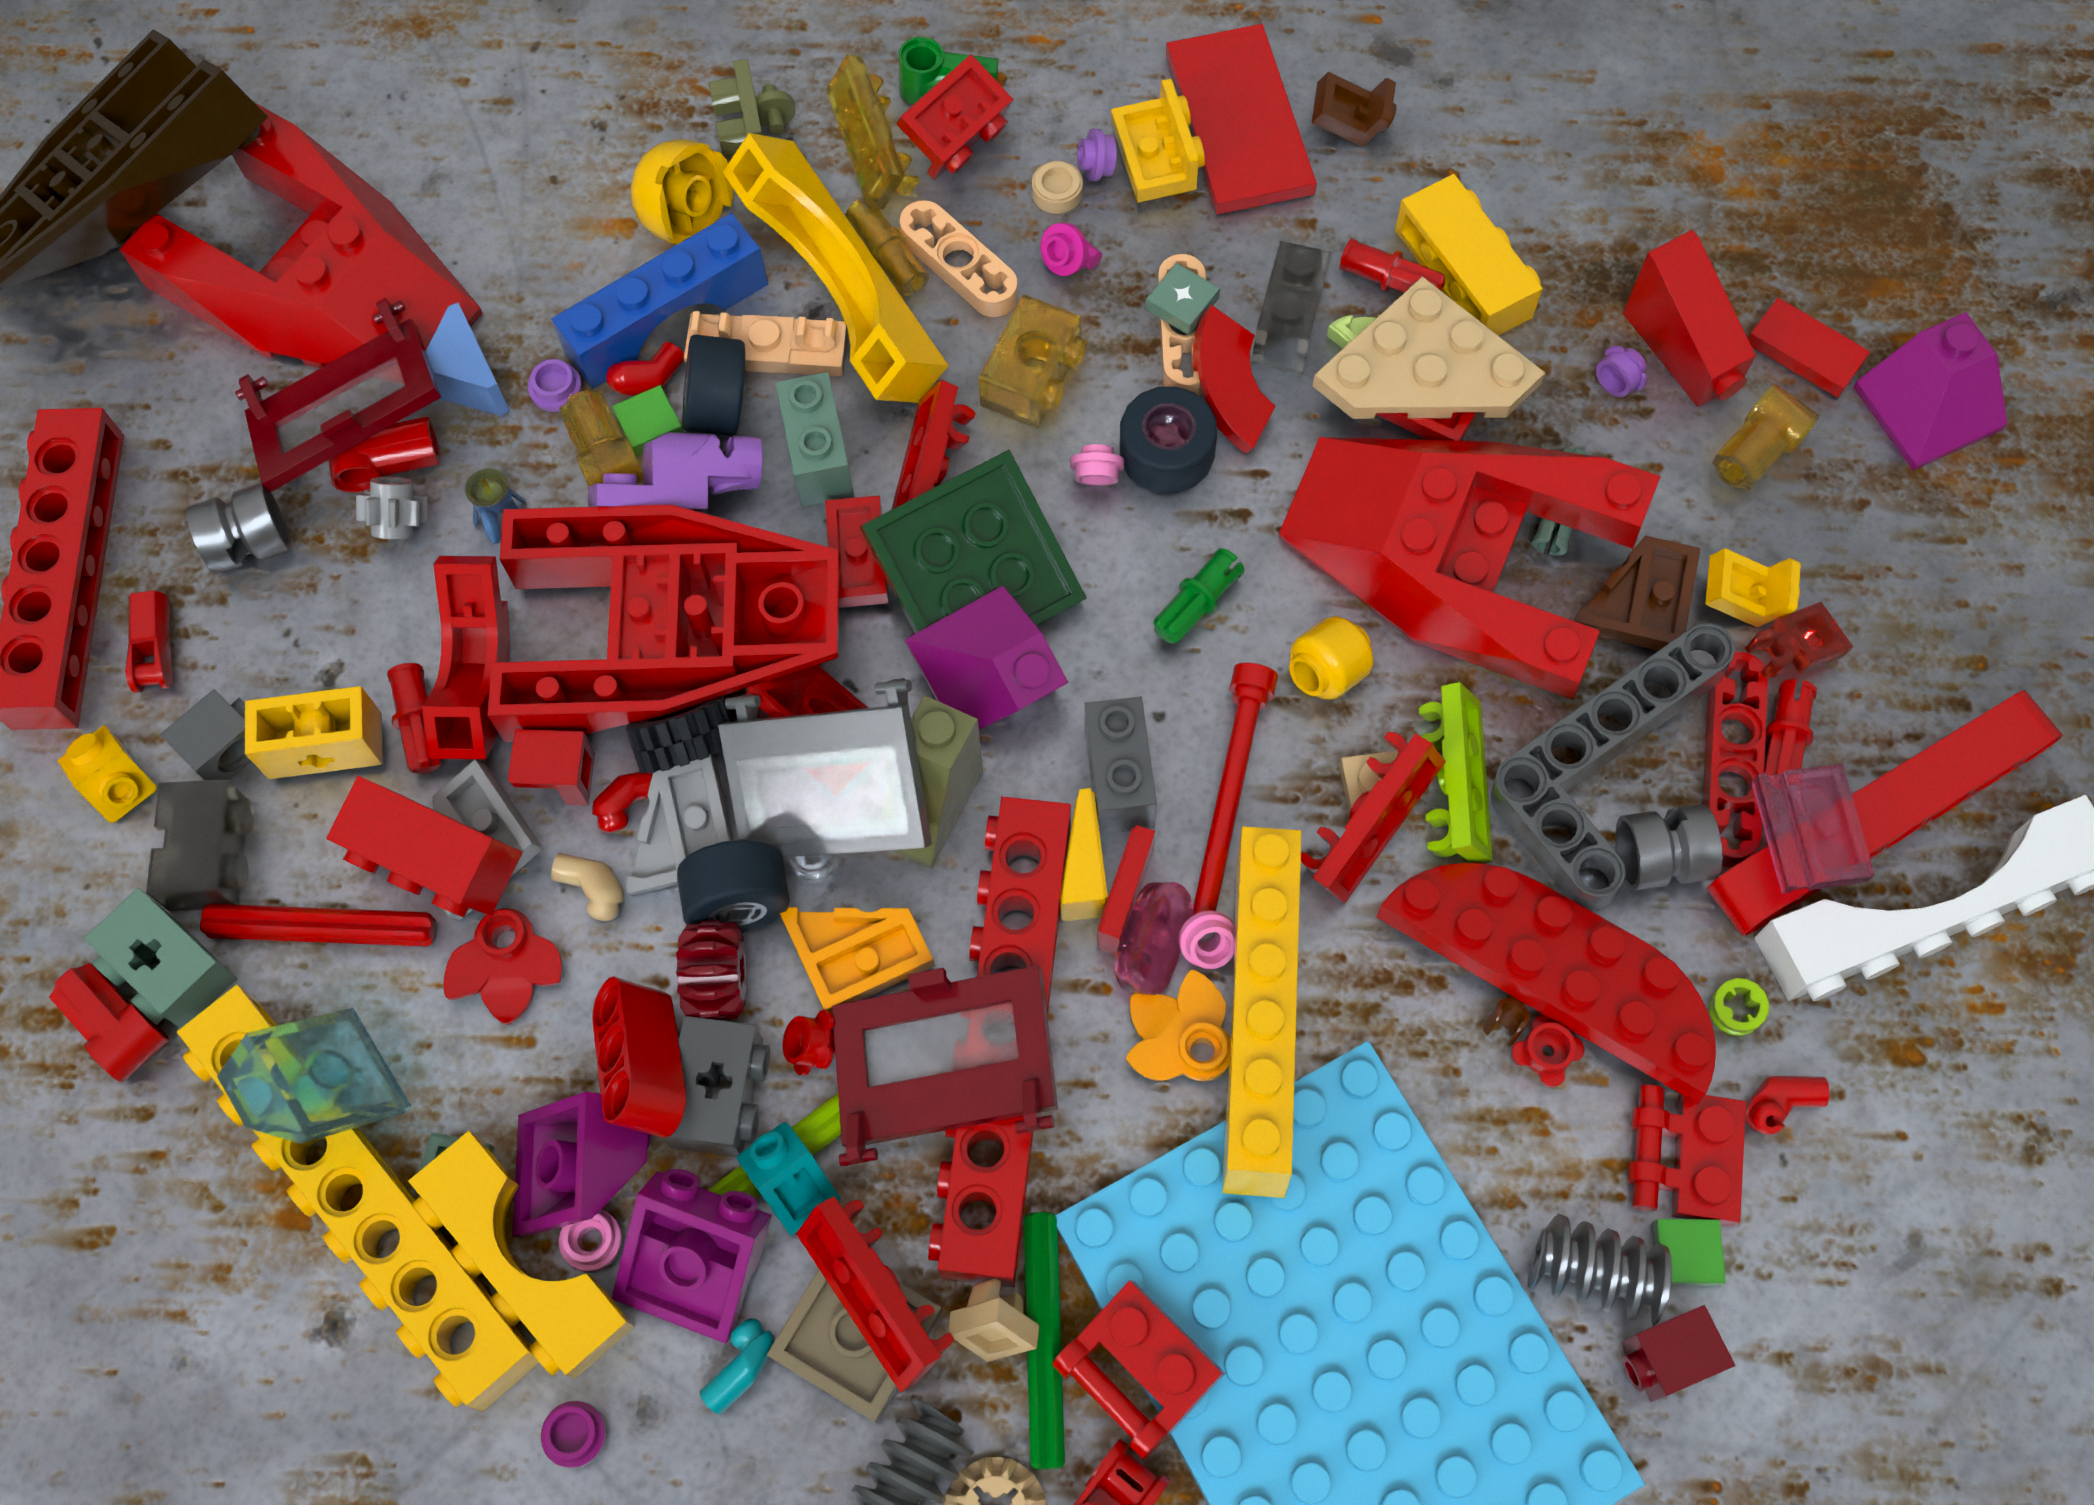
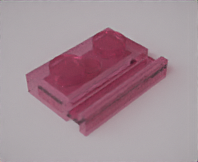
M1843 763L1787 770L1778 775L1768 776L1767 773L1756 776L1752 782V787L1782 894L1804 888L1815 890L1867 883L1875 875Z

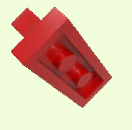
M941 380L919 399L891 510L933 489V487L939 486L949 466V458L944 456L946 447L952 450H959L968 443L969 436L959 433L954 428L953 421L965 426L974 419L975 412L966 405H954L958 391L957 386Z
M1387 732L1384 738L1394 749L1398 750L1397 757L1394 761L1387 764L1380 763L1371 756L1367 760L1368 766L1382 780H1378L1370 792L1363 793L1355 801L1349 813V822L1344 827L1346 829L1344 834L1340 838L1331 829L1320 827L1316 833L1330 845L1328 854L1322 859H1314L1305 852L1301 853L1302 864L1314 873L1312 878L1329 894L1344 904L1446 763L1434 745L1416 733L1407 743L1401 735Z
M835 1196L814 1208L796 1235L900 1393H902L922 1379L942 1357L941 1354L951 1345L954 1338L950 1333L935 1340L928 1337L921 1325L935 1312L932 1305H923L912 1313L906 1304L908 1300L900 1290V1284L896 1275L888 1266L882 1263L872 1248L881 1237L882 1231L877 1227L868 1233H860L852 1223V1220L865 1207L862 1201H850L842 1208Z

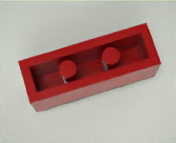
M357 776L326 837L327 840L347 849L343 860L376 874L379 866H382L391 871L386 880L387 882L419 896L425 887L436 893L431 902L432 904L463 918L469 908L492 916L523 853L514 847L361 776Z

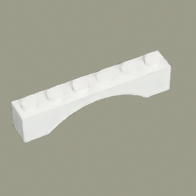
M2083 795L2034 815L2010 836L2001 859L1980 886L1953 900L1925 908L1886 911L1852 907L1823 899L1771 920L1754 939L1788 1001L1808 993L1813 1001L1824 999L1844 989L1847 986L1844 979L1862 972L1866 980L1873 979L1899 966L1900 963L1897 959L1899 956L1915 951L1919 959L1930 956L1951 945L1953 942L1949 936L1967 929L1971 937H1976L2003 924L2005 920L2002 915L2019 909L2023 916H2028L2055 903L2057 899L2054 894L2070 888L2076 896L2094 889V807L2088 797Z

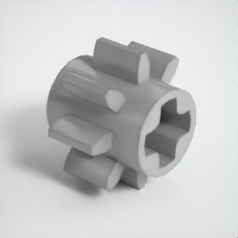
M402 477L373 478L370 480V490H365V494H356V521H366V525L371 526V536L376 538H410L413 536V526H419V522H427V495H417V491L413 490V481L411 479Z

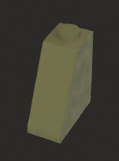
M924 695L911 718L932 845L926 848L893 851L933 868L983 773L978 719ZM891 780L884 818L897 817Z

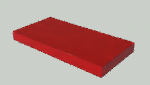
M1263 23L1166 42V57L1178 95H1184L1188 102L1191 136H1199L1202 142L1205 165L1202 167V171L1216 215L1315 195L1317 182Z

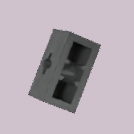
M1142 696L1085 702L1084 731L1092 792L1094 791L1100 834L1131 831L1136 825L1148 829L1155 828L1157 800Z
M689 1016L683 1017L679 1049L686 1091V1105L682 1120L676 1131L671 1136L662 1138L671 1149L737 1157L744 1150L745 1140L754 1141L759 1122V1105L752 1104L756 1081H765L770 1061V1046L763 1045L764 1040L756 1025ZM721 1076L725 1077L731 1088L720 1089L717 1099H713L707 1088L717 1087Z

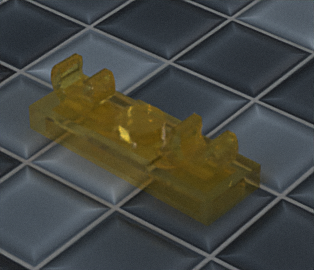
M846 54L826 91L867 207L883 210L894 193L900 196H909L913 193L920 180L918 176L904 174L911 164L912 158L906 153L896 152L892 141L891 125L885 116V111L891 103L890 97L876 95L884 83L883 78L876 74H868L862 56Z

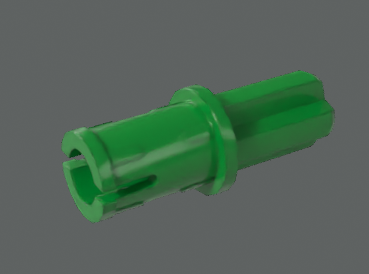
M1219 548L1193 578L1182 580L1179 584L1180 592L1153 621L1154 631L1159 638H1163L1169 644H1175L1181 640L1204 614L1210 615L1217 609L1216 601L1236 579L1244 574L1242 562L1237 563L1232 569L1229 568L1238 558L1235 554L1224 548Z

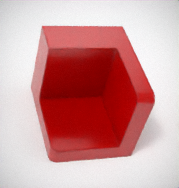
M515 729L508 781L513 787L556 789L566 805L589 806L595 751L584 731Z

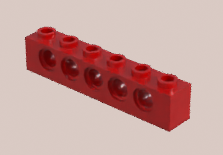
M103 408L38 409L34 431H31L28 435L27 449L29 462L26 478H23L19 485L21 508L18 525L12 529L10 536L13 554L9 575L3 579L1 588L4 605L0 622V721L11 730L78 729L124 440V434ZM38 663H40L37 668H35L34 670H32V668H33L35 665H37Z

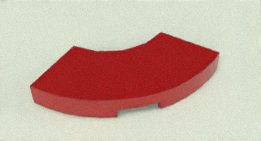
M1211 305L1203 312L1197 326L1193 345V368L1195 372L1198 371L1200 384L1206 398L1205 402L1209 404L1216 417L1217 427L1234 446L1246 454L1254 448L1276 406L1260 391L1252 375L1250 350L1255 335Z

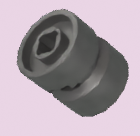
M261 483L234 491L230 502L225 503L220 498L215 497L186 508V519L200 557L212 574H218L245 565L247 555L249 554L263 559L291 548L290 537L280 508L272 492L269 493Z
M1706 805L1672 808L1667 811L1664 819L1656 811L1623 815L1618 818L1615 832L1616 852L1625 866L1624 881L1632 891L1667 886L1672 876H1675L1681 884L1718 878L1723 860L1722 843L1715 817Z

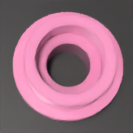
M1102 444L1085 445L1081 448V453L1070 457V468L1075 470V481L1078 483L1093 486L1112 485L1118 482L1119 471L1124 469V458L1114 454V448Z
M1203 911L1190 917L1182 926L1178 938L1183 956L1191 964L1204 969H1216L1224 966L1235 953V925L1227 915L1218 911ZM1216 932L1211 940L1199 942V939L1205 934Z
M600 1210L592 1219L563 1226L559 1236V1248L563 1258L573 1268L583 1272H596L609 1266L617 1258L623 1242L619 1223L604 1210ZM590 1231H600L602 1243L599 1248L592 1252L584 1251L582 1247L584 1236Z

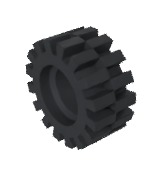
M725 695L663 716L628 724L625 730L640 773H655L659 770L666 771L678 765L682 767L690 764L691 761L703 760L708 758L710 754L722 752L718 725L733 721L730 710L725 707Z

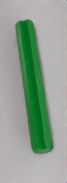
M1033 1212L1026 1214L1024 1217L1026 1316L1039 1325L1037 1349L1027 1351L1030 1464L1036 1470H1058L1063 1468L1065 1464L1062 1375L1052 1366L1053 1361L1061 1352L1057 1217L1054 1213Z

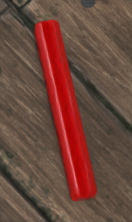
M208 904L202 909L200 930L209 938L427 947L434 941L436 920L428 912Z

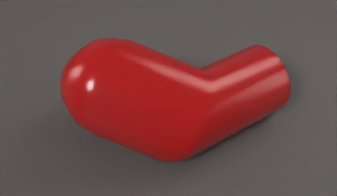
M666 341L650 361H623L610 366L606 374L607 384L612 390L627 396H636L659 385L663 389L684 361V353L678 346Z
M1769 1076L1747 1101V1123L1757 1132L1765 1135H1774L1785 1127L1783 1121L1794 1107H1826L1829 1102V1084L1826 1077Z

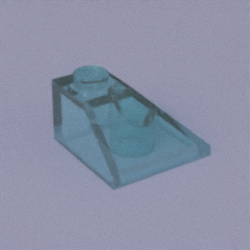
M354 1008L246 1033L217 1075L246 1128L300 1144L405 1114L411 1108L410 1102Z

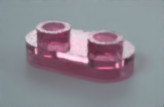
M1151 882L1141 889L1136 898L1114 959L1116 979L1119 985L1128 993L1156 995L1161 993L1170 983L1181 954L1178 942L1180 930L1184 923L1193 916V903L1190 894L1179 883Z

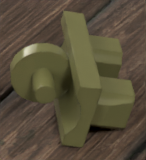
M748 59L733 61L734 77L709 82L715 116L738 112L743 113V117L716 121L723 156L734 155L749 133L763 135L761 126L769 127L770 132L773 134L783 132L784 125L795 116L796 108L792 96L787 92L777 90L774 84L763 86L762 93L755 96Z

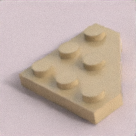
M1422 276L1314 375L1313 387L1352 419H1375L1376 413H1407V418H1451L1453 412H1483L1484 418H1506L1542 384L1545 372Z

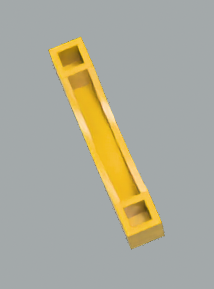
M749 133L722 171L746 208L790 243L826 285L837 303L848 329L851 346L849 361L874 398L882 401L919 403V399L931 389L948 368V363L794 141Z
M1242 826L1236 865L1234 992L1222 1193L1285 1198L1292 1175L1301 830Z

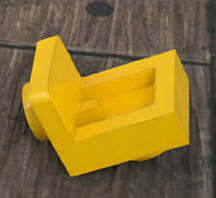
M1724 548L1710 555L1705 605L1757 628L1788 615L1798 607L1801 563L1788 558L1773 566L1766 567Z
M105 725L94 733H87L78 737L69 745L66 754L57 760L74 788L109 823L119 820L157 789L154 782L134 762L119 739Z

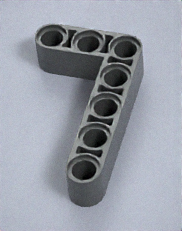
M1707 623L1690 628L1512 754L1498 768L1491 791V800L1495 810L1563 894L1590 911H1599L1607 907L1614 900L1625 878V866L1618 853L1567 792L1713 689L1722 680L1733 659L1735 646L1730 634L1721 626ZM1693 650L1706 651L1713 656L1716 664L1709 666L1699 664L1692 658L1690 652ZM1648 682L1661 683L1668 688L1671 696L1668 698L1654 697L1647 692L1644 684ZM1603 714L1616 715L1624 722L1626 729L1621 731L1608 730L1600 724L1598 717ZM1558 746L1572 748L1579 755L1580 761L1575 764L1561 763L1554 758L1551 750ZM1511 779L1525 780L1533 787L1534 794L1524 798L1513 796L1508 792L1505 783ZM1548 823L1561 824L1568 829L1571 834V840L1565 843L1552 842L1545 837L1542 832V826ZM1585 868L1600 870L1606 875L1609 887L1598 890L1589 888L1582 882L1579 871Z

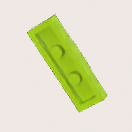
M1460 682L1441 686L1442 704L1428 702L1419 707V714L1428 722L1441 719L1440 727L1435 732L1425 733L1420 736L1431 742L1437 750H1442L1443 759L1446 763L1438 772L1437 777L1441 790L1448 796L1449 811L1446 809H1434L1425 814L1426 821L1435 828L1448 825L1447 835L1439 841L1428 842L1427 848L1439 857H1450L1458 853L1470 863L1484 864L1493 862L1481 701Z

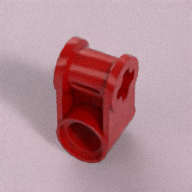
M1120 1438L1085 1484L1086 1489L1074 1505H1154L1172 1480L1165 1474L1157 1477L1127 1452L1128 1444ZM1117 1474H1120L1123 1478H1125L1129 1483H1131V1484H1132L1135 1488H1137L1140 1492H1138L1137 1490H1135L1131 1485H1129L1125 1480H1123V1479H1122L1120 1476H1118Z

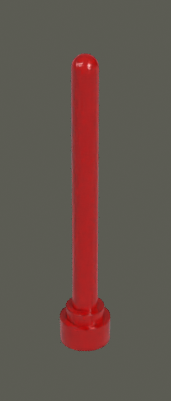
M1239 663L1233 669L1229 690L1234 694L1233 702L1237 705L1191 917L1203 911H1216L1259 710L1264 709L1267 701L1274 698L1278 680L1276 671L1261 664Z

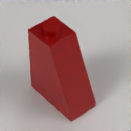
M1690 230L1648 252L1623 315L1697 407L1716 397L1720 401L1730 398L1746 384L1747 379L1745 375L1756 355L1699 237L1693 230Z

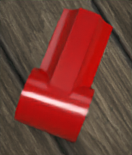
M429 416L398 422L329 460L332 485L337 490L343 492H365L367 489L370 490V480L373 478L439 465V460H441L440 449L433 424Z
M89 962L78 968H70L54 982L55 987L49 996L50 1000L87 1040L83 1046L89 1055L118 1082L123 1083L170 1041V1038L162 1028L146 1017L132 1002L129 1003L119 992L118 988L92 963Z

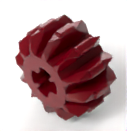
M720 920L701 921V924L686 925L678 938V951L676 952L677 993L680 996V1008L685 1016L721 1021L738 1019L746 1005L745 993L747 991L746 951L744 950V937L735 922L720 923Z

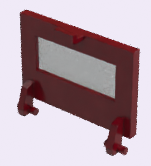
M386 297L376 302L379 312L372 315L378 325L384 322L388 330L387 332L264 400L260 390L269 386L264 376L255 381L249 374L239 378L241 389L235 391V394L240 401L246 399L249 406L244 412L261 484L269 493L441 398L418 327L411 318L403 323L399 322L397 314L406 310L401 300L392 305Z
M1039 965L954 982L947 978L944 968L909 974V991L832 1006L842 1146L846 1148V1153L839 1154V1164L841 1167L878 1160L877 1149H866L865 1145L1021 1116H1023L1024 1120L1015 1122L1017 1134L1055 1127L1053 1115L1042 1117L1041 1114L1042 1112L1058 1110L1043 974Z

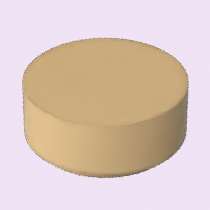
M1051 161L1041 165L1034 172L1032 177V197L1040 209L1052 214H1063L1073 210L1080 203L1083 195V179L1080 171L1075 166L1064 161Z

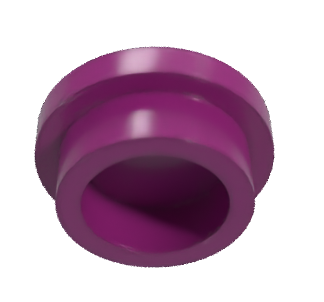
M569 1401L557 1406L546 1417L541 1429L543 1451L553 1463L565 1468H579L591 1463L600 1454L606 1441L607 1430L604 1418L595 1407L585 1402Z

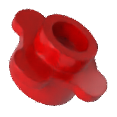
M820 1010L815 1018L796 1016L787 1025L782 1043L783 1054L789 1063L794 1064V1070L798 1075L806 1076L812 1068L827 1069L830 1066L835 1052L834 1030L832 1029L834 1017L830 1011Z
M1538 1016L1531 1022V1032L1526 1039L1513 1045L1511 1056L1518 1066H1528L1537 1073L1544 1086L1550 1088L1558 1087L1564 1082V1071L1571 1062L1579 1061L1583 1057L1584 1045L1578 1037L1573 1036L1564 1026L1555 1023L1554 1020L1547 1016ZM1548 1046L1552 1048L1553 1055L1545 1056L1542 1052L1543 1047Z

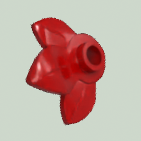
M509 908L495 910L492 916L485 915L476 928L473 940L461 945L452 952L447 962L443 980L445 997L448 1000H457L480 993L485 1006L498 1021L505 1025L512 1024L528 1009L533 998L534 985L552 986L561 982V955L551 941L535 935L533 925L523 913ZM507 931L515 932V939L511 945L504 948L497 947V940L502 933Z

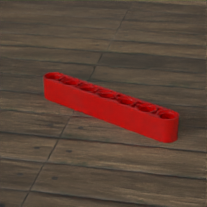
M2022 690L1735 865L1715 879L1706 890L1740 935L1745 937L2029 762L2055 744L2064 735L2027 691Z

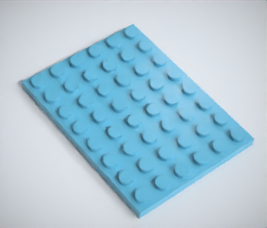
M1369 1040L1294 1082L1292 1175L1285 1198L1222 1193L1225 1120L1055 1215L1057 1217L1058 1233L1101 1311L1129 1280L1135 1281L1225 1372V1375L1170 1434L1208 1505H1613L1646 1485ZM1144 1388L1155 1410L1159 1413L1164 1407Z

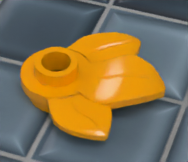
M1190 970L1180 986L1177 999L1153 993H1136L1130 997L1131 1021L1142 1041L1129 1051L1126 1061L1136 1072L1145 1078L1155 1081H1166L1183 1074L1196 1081H1210L1220 1077L1230 1065L1231 1039L1222 1028L1226 1003L1213 982L1200 972ZM1204 1043L1212 1048L1214 1055L1208 1061H1199L1193 1057L1191 1049L1196 1044Z

